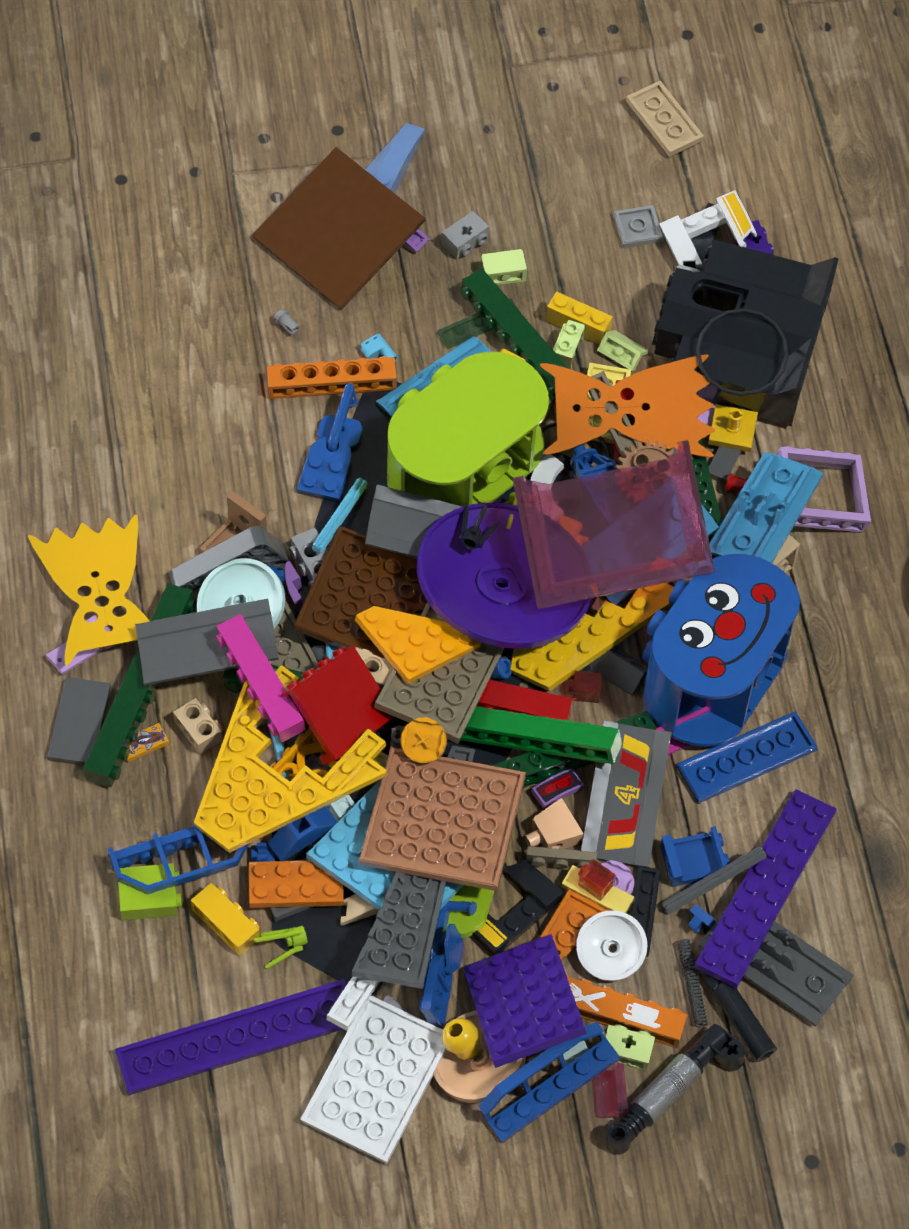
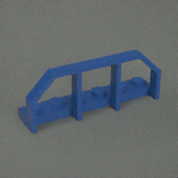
M193 821V827L158 837V834L155 833L152 840L117 851H113V848L110 847L108 848L112 870L115 871L118 882L145 894H151L238 866L249 844L239 848L233 858L213 864L205 841L213 842V840L196 828ZM200 844L207 866L172 877L165 856L172 855L177 850L183 848H194ZM159 856L167 879L147 885L122 874L120 868H127L139 862L147 863Z
M598 1022L585 1026L587 1034L545 1050L497 1084L478 1107L482 1115L502 1143L620 1060V1056L607 1040L605 1032ZM595 1036L599 1037L601 1042L566 1065L563 1056L565 1052L581 1041ZM556 1060L562 1069L531 1091L527 1079ZM521 1084V1087L527 1094L494 1118H491L489 1113L501 1099Z

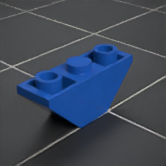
M324 806L280 828L268 845L279 861H285L325 835L337 824V820L329 809Z

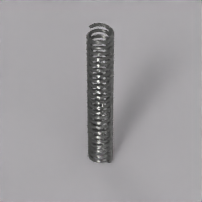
M682 939L677 945L681 956L686 986L688 987L694 1022H696L695 1025L698 1027H705L709 1023L707 1022L708 1019H706L707 1012H705V1005H703L699 977H697V970L694 968L695 960H693L692 946H690V939Z

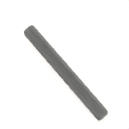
M761 846L756 847L662 903L665 911L671 914L767 857L764 849Z

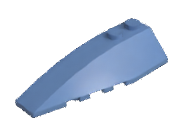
M405 123L365 170L396 194L425 132V128Z

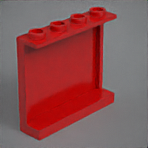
M354 645L347 649L344 646L332 652L333 657L331 659L326 657L318 662L317 669L311 668L302 674L303 679L300 681L296 679L286 685L287 690L280 694L281 697L290 694L325 751L319 757L323 765L333 762L344 755L367 729L375 732L395 717L374 708L375 702L382 690Z

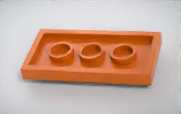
M310 861L249 862L250 908L343 906V884Z

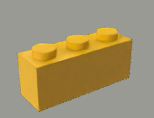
M556 291L547 306L546 321L560 328L563 327L564 323L567 324L568 320L584 324V338L600 345L605 333L611 331L613 316Z
M211 882L191 899V908L240 956L255 943V938L260 937V927L253 918L248 919L243 914L244 911L238 903H232L227 898L228 895L220 886L217 888Z

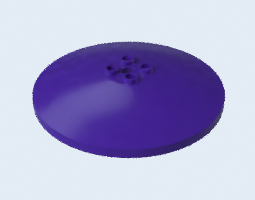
M494 502L467 505L469 507L467 529L475 525L484 504H487V509L479 526L482 531V537L496 522L499 523L496 530L484 542L482 548L474 550L464 547L461 540H459L462 532L465 506L445 514L430 527L422 540L417 557L419 585L433 610L460 633L493 646L515 649L532 648L552 643L566 636L575 629L585 616L593 593V576L590 564L576 540L551 519L530 509L512 504ZM510 514H513V522L508 530L506 529L507 521ZM497 583L506 585V588L499 587Z

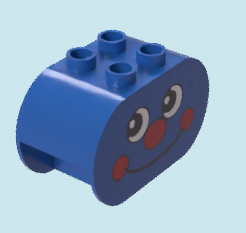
M728 554L713 558L698 569L690 582L680 579L670 594L669 603L673 606L668 614L658 610L648 626L647 634L652 636V638L648 642L642 656L643 660L649 662L643 694L645 709L658 728L662 727L665 731L672 732L671 738L695 746H716L735 738L743 729L785 665L794 621L800 606L798 590L790 577L779 567L765 559L747 554ZM704 707L711 709L710 712L676 725L679 718Z

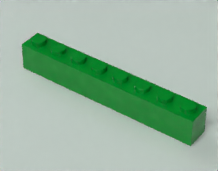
M484 707L475 708L460 739L614 764L622 745L618 728Z

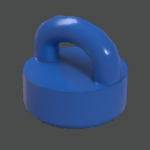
M502 656L491 678L505 679L511 675V662L507 657Z

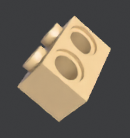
M197 698L173 711L175 724L199 755L222 742V726L217 720L213 721L207 706L204 703L200 704ZM191 715H196V716H198V717L195 718V719H190V718H188V717H190ZM203 732H210V733H211V734L206 735V736H205V735H202Z

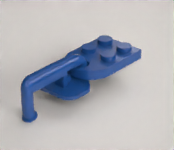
M352 383L345 385L337 414L327 415L320 422L317 432L319 439L314 442L309 450L297 491L300 494L340 502L352 463L350 448L359 443L362 434L361 423L355 419L346 418L349 408L355 407L358 404L355 388Z
M448 901L440 910L428 963V975L425 977L424 996L420 999L419 1007L427 1022L442 1030L445 1026L450 999L452 973L460 967L463 955V939L455 924L448 925L450 912H468L470 915H473L477 909L475 901ZM442 948H445V955H440Z

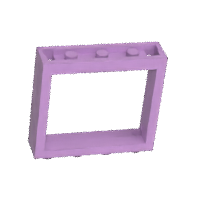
M789 446L780 447L776 455L804 465L849 469L856 513L804 508L794 526L863 533L870 524L871 517L861 455L837 453L829 450L818 451L809 448L798 449Z

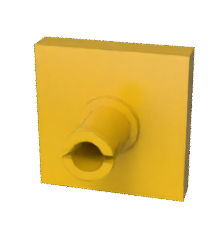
M716 404L711 426L715 429V432L710 434L708 444L750 452L758 412Z

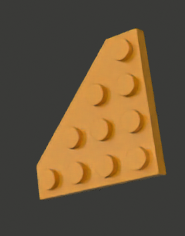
M373 606L357 614L355 617L357 624L407 685L478 649L481 644L480 641L460 633L444 621Z

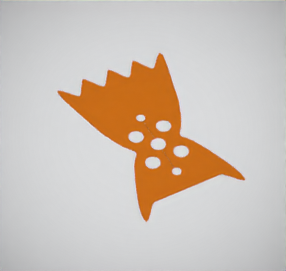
M701 355L702 363L709 355ZM697 356L642 370L622 379L611 387L598 379L568 368L547 363L539 364L544 370L555 377L557 440L543 454H553L573 448L595 439L613 428L643 443L649 440L650 444L654 445L658 441V447L666 444L667 449L672 450L675 447L685 453L714 457V454L698 443L700 439L715 432V429L697 419L699 415L714 407V404L696 395V392L710 384L705 376L694 370L698 366ZM596 388L601 392L599 400L592 401L588 398L587 394L590 389ZM622 389H632L634 397L631 400L622 399L620 395ZM609 401H614L618 405L617 412L613 414L607 413L604 408L605 404ZM648 403L650 409L647 411L643 410L642 404ZM575 404L581 406V410L579 412H575L573 410V406ZM625 414L633 415L635 417L634 425L625 426L622 423V417ZM599 415L602 418V424L599 427H592L589 424L590 416Z

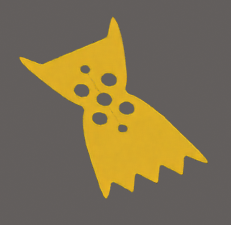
M137 515L133 516L125 529L117 525L112 519L107 518L100 533H96L86 524L81 523L73 538L68 537L58 528L54 529L48 543L28 535L32 547L54 582L70 599L79 604V608L73 617L66 643L64 659L66 666L72 662L79 651L138 640L135 624L149 622V619L134 603L125 598V593L131 584L136 565ZM94 571L99 572V576L96 578L91 576V573ZM111 580L119 582L120 587L115 591H110L106 588V584ZM82 586H89L92 592L88 596H80L78 589ZM100 595L106 596L109 599V603L106 606L100 607L95 604V599ZM117 606H123L127 612L124 616L117 617L113 614V609ZM87 612H95L98 618L94 622H87L84 620V615ZM111 625L113 630L107 632L105 631V626Z

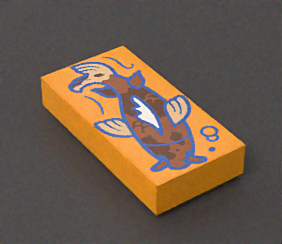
M160 723L138 732L136 741L131 742L129 746L128 763L169 745V740Z

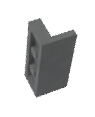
M616 646L607 650L606 653L589 664L593 671L630 695L635 693L641 680L646 678L648 670L646 665Z

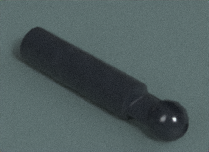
M698 970L699 975L704 978L712 990L713 996L755 1059L761 1062L777 1051V1047L738 989Z

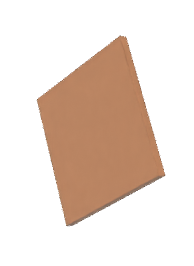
M391 747L385 766L388 774L382 778L359 858V865L498 891L526 772L442 756L431 763L420 764L407 757L403 749Z

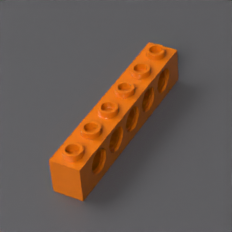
M383 356L371 359H341L329 362H299L267 366L269 399L343 394L345 385L348 383L354 385L355 393L388 391L397 388L394 357Z

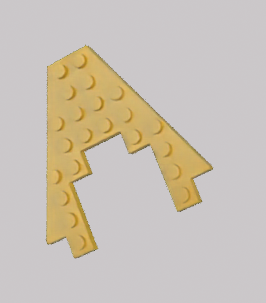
M564 516L558 524L575 540L583 530L582 524ZM657 558L625 609L605 600L595 617L585 614L575 629L561 639L539 647L514 648L510 669L512 674L547 691L553 690L606 653L607 650H610L649 623L658 610L664 612L673 605L669 603V597L674 587L669 584L678 571L677 566Z
M282 665L275 671L286 690L287 684L296 679L299 680V677ZM244 682L195 817L194 825L231 853L386 777L388 774L387 770L373 760L386 746V742L367 729L323 778L305 765L291 781H288L258 758L271 744V739L256 729L264 719L258 711V701H252L247 691L249 686Z

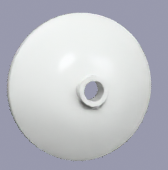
M604 911L588 919L578 934L576 945L579 960L586 971L594 977L605 981H619L633 975L642 966L648 947L646 934L640 923L632 916L620 911ZM612 945L617 946V951L614 953L609 951Z

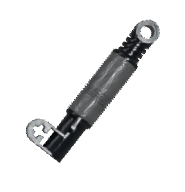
M713 1024L686 1052L678 1054L640 1095L632 1101L628 1112L619 1121L608 1126L606 1129L607 1149L611 1153L618 1155L627 1152L630 1148V1143L643 1129L651 1127L661 1118L683 1093L703 1074V1068L711 1060H714L728 1071L740 1069L744 1061L743 1044L721 1026ZM615 1136H621L624 1139L617 1141L613 1138Z

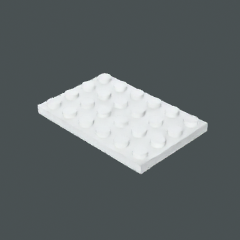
M370 996L348 1029L300 1119L301 1122L387 1164L447 1050L442 1042L443 1030L374 996Z

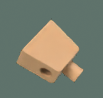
M562 798L532 819L533 832L524 836L528 846L534 847L541 843L544 848L556 849L581 844L583 840V832Z

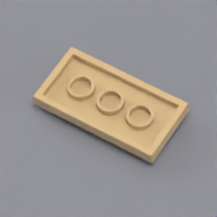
M661 81L626 97L628 105L669 157L704 140V135Z

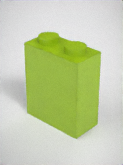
M174 863L168 864L172 877L180 875L179 871L175 872ZM162 864L120 868L122 874L147 885L167 879ZM118 882L122 921L177 916L178 907H182L181 893H176V886L145 894Z

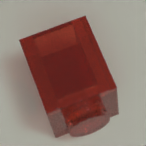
M575 671L574 679H569L568 692H573L572 701L599 703L602 673Z
M594 859L589 865L584 864L578 873V886L600 901L615 885L616 874Z

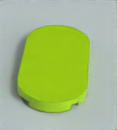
M464 885L449 901H475L477 903L476 912L473 915H470L468 912H450L448 925L455 924L462 938L472 936V933L476 930L479 931L486 922L494 891Z

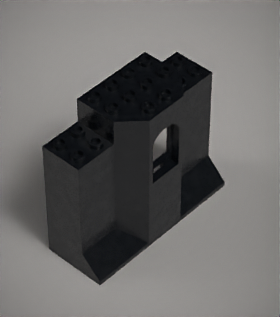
M714 239L712 247H707L704 258L707 260L702 262L700 270L679 264L675 272L669 276L667 283L669 288H667V291H664L663 304L659 314L660 319L657 320L654 329L655 334L652 345H655L654 354L671 358L670 363L697 356L696 347L701 331L712 318L724 311L699 305L693 299L702 301L705 289L739 297L735 309H740L741 305H744L746 309L764 313L778 324L786 336L789 356L785 371L773 386L759 394L738 396L722 392L710 383L696 392V395L714 404V406L717 404L758 412V418L792 426L822 318L829 300L839 258L834 257L810 265ZM745 312L728 314L715 321L704 334L700 348L701 355H709L702 365L710 378L726 389L739 392L757 390L770 383L781 370L785 356L783 340L774 325L761 316ZM697 366L694 370L704 376L699 366Z

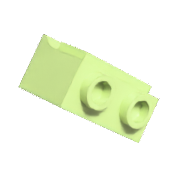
M568 320L567 324H563L553 349L569 369H572V360L575 356L577 345L579 342H583L585 331L584 324Z

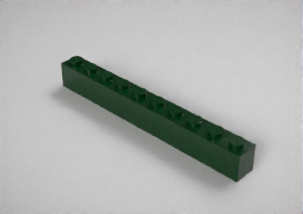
M167 583L151 621L193 612L196 606L193 591ZM139 647L83 768L87 781L111 788L114 781L120 777L123 761H126L129 757V746L131 742H135L137 739L140 723H143L146 719V710L148 705L154 701L155 689L157 685H161V683L144 685Z

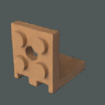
M232 491L227 496L228 520L199 548L200 553L250 527L261 526L267 530L266 515Z

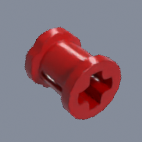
M729 473L725 492L734 491L740 493L749 477L744 479Z

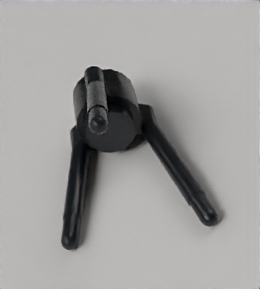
M487 504L483 505L475 525L468 529L469 507L465 506L462 532L459 540L468 549L482 548L484 542L499 526V523L496 522L482 537V531L479 526L487 509Z

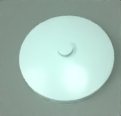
M248 558L234 559L215 568L204 580L198 594L197 612L268 598L273 627L275 629L284 612V588L279 577L266 564Z

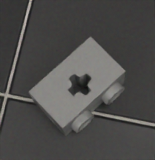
M472 211L441 232V245L458 260L462 256H467L475 247L483 245L488 240L489 226Z

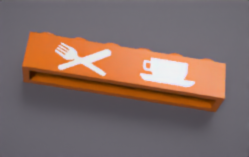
M566 974L582 1019L598 1022V1024L604 1026L622 1025L627 1030L634 1032L645 1031L655 1037V1042L678 1049L688 1014L683 1013L682 1010L677 1008L669 1009L662 1007L655 1001L640 1000L633 994L615 992L614 989L607 986L599 987L593 985L585 979L577 980L570 978Z

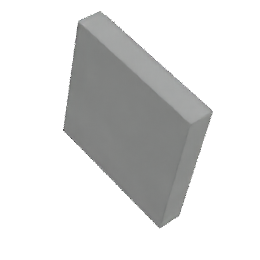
M654 205L614 211L613 217L623 248L663 242L664 237Z

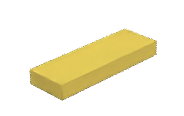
M572 865L561 887L567 890L570 889L609 911L627 913L634 901V896Z

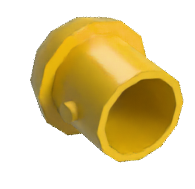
M457 1018L445 1025L442 1031V1042L448 1051L455 1053L458 1058L464 1060L471 1059L478 1054L481 1042L478 1029L473 1022Z

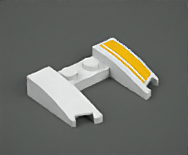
M735 190L716 198L718 204L680 220L677 215L659 223L662 234L678 264L683 265L684 262L696 261V268H701L702 262L691 238L725 223L728 224L738 245L741 247L747 246L743 239L749 233L754 237L757 236L752 222Z

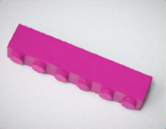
M239 614L217 625L219 633L216 636L221 648L226 647L228 650L226 655L231 665L236 664L239 670L236 672L241 682L248 684L249 688H247V691L252 701H258V711L263 719L267 717L270 724H268L272 735L274 737L278 736L280 741L284 742L305 731L304 720L290 696L281 697L280 694L286 691L242 615Z

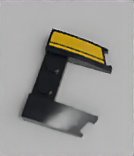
M523 858L520 859V863L507 866L504 863L502 872L528 897L499 922L488 913L484 926L479 931L476 930L472 933V936L493 956L502 953L563 900L564 892Z

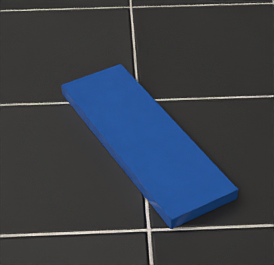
M794 711L724 744L677 763V769L695 800L700 804L817 751L818 747L797 712Z

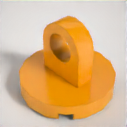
M427 717L414 719L404 727L401 734V747L404 753L412 761L420 764L438 760L447 746V735L444 728L437 721Z

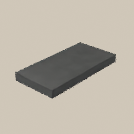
M66 677L47 756L48 760L85 765L102 728L111 689L110 683Z

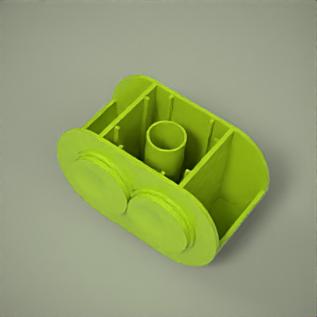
M482 352L466 357L454 367L448 364L440 367L432 376L431 384L420 392L416 388L409 390L400 399L398 409L393 414L389 423L388 487L462 507L477 503H492L530 474L542 460L545 442L539 424L547 414L549 395L540 374L529 363L511 354Z

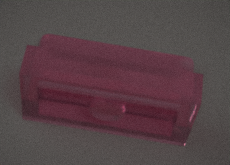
M615 1063L613 1070H605L594 1078L598 1118L623 1117L628 1111L624 1063Z

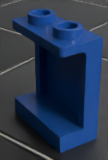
M716 826L711 827L708 833L673 840L671 834L662 836L660 848L672 887L698 882L730 863L728 854H724L722 849L724 846L722 834L717 832Z

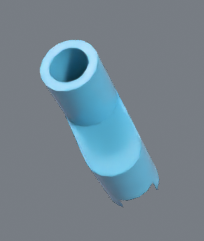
M376 334L360 344L362 346L360 350L367 359L386 356L394 357L395 362L398 360L397 354L381 334Z

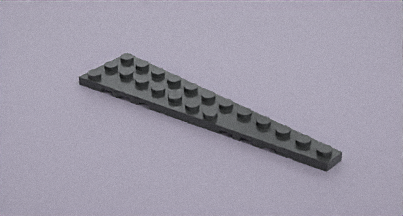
M452 745L447 758L473 762L475 749ZM399 872L395 873L392 885L387 891L381 909H379L376 921L352 970V976L423 989L446 881Z

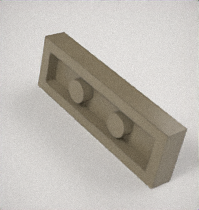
M528 846L526 861L538 867L547 864L564 869L574 865L584 871H588L596 866L597 852Z

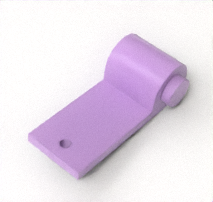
M98 615L92 616L87 622L96 621ZM109 625L105 626V631H112ZM66 643L46 654V657L64 675L100 651L109 649L113 645L79 651L68 666L65 665L64 661Z

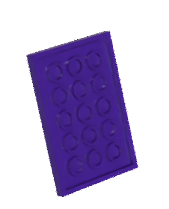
M552 934L463 967L495 1068L587 1034Z

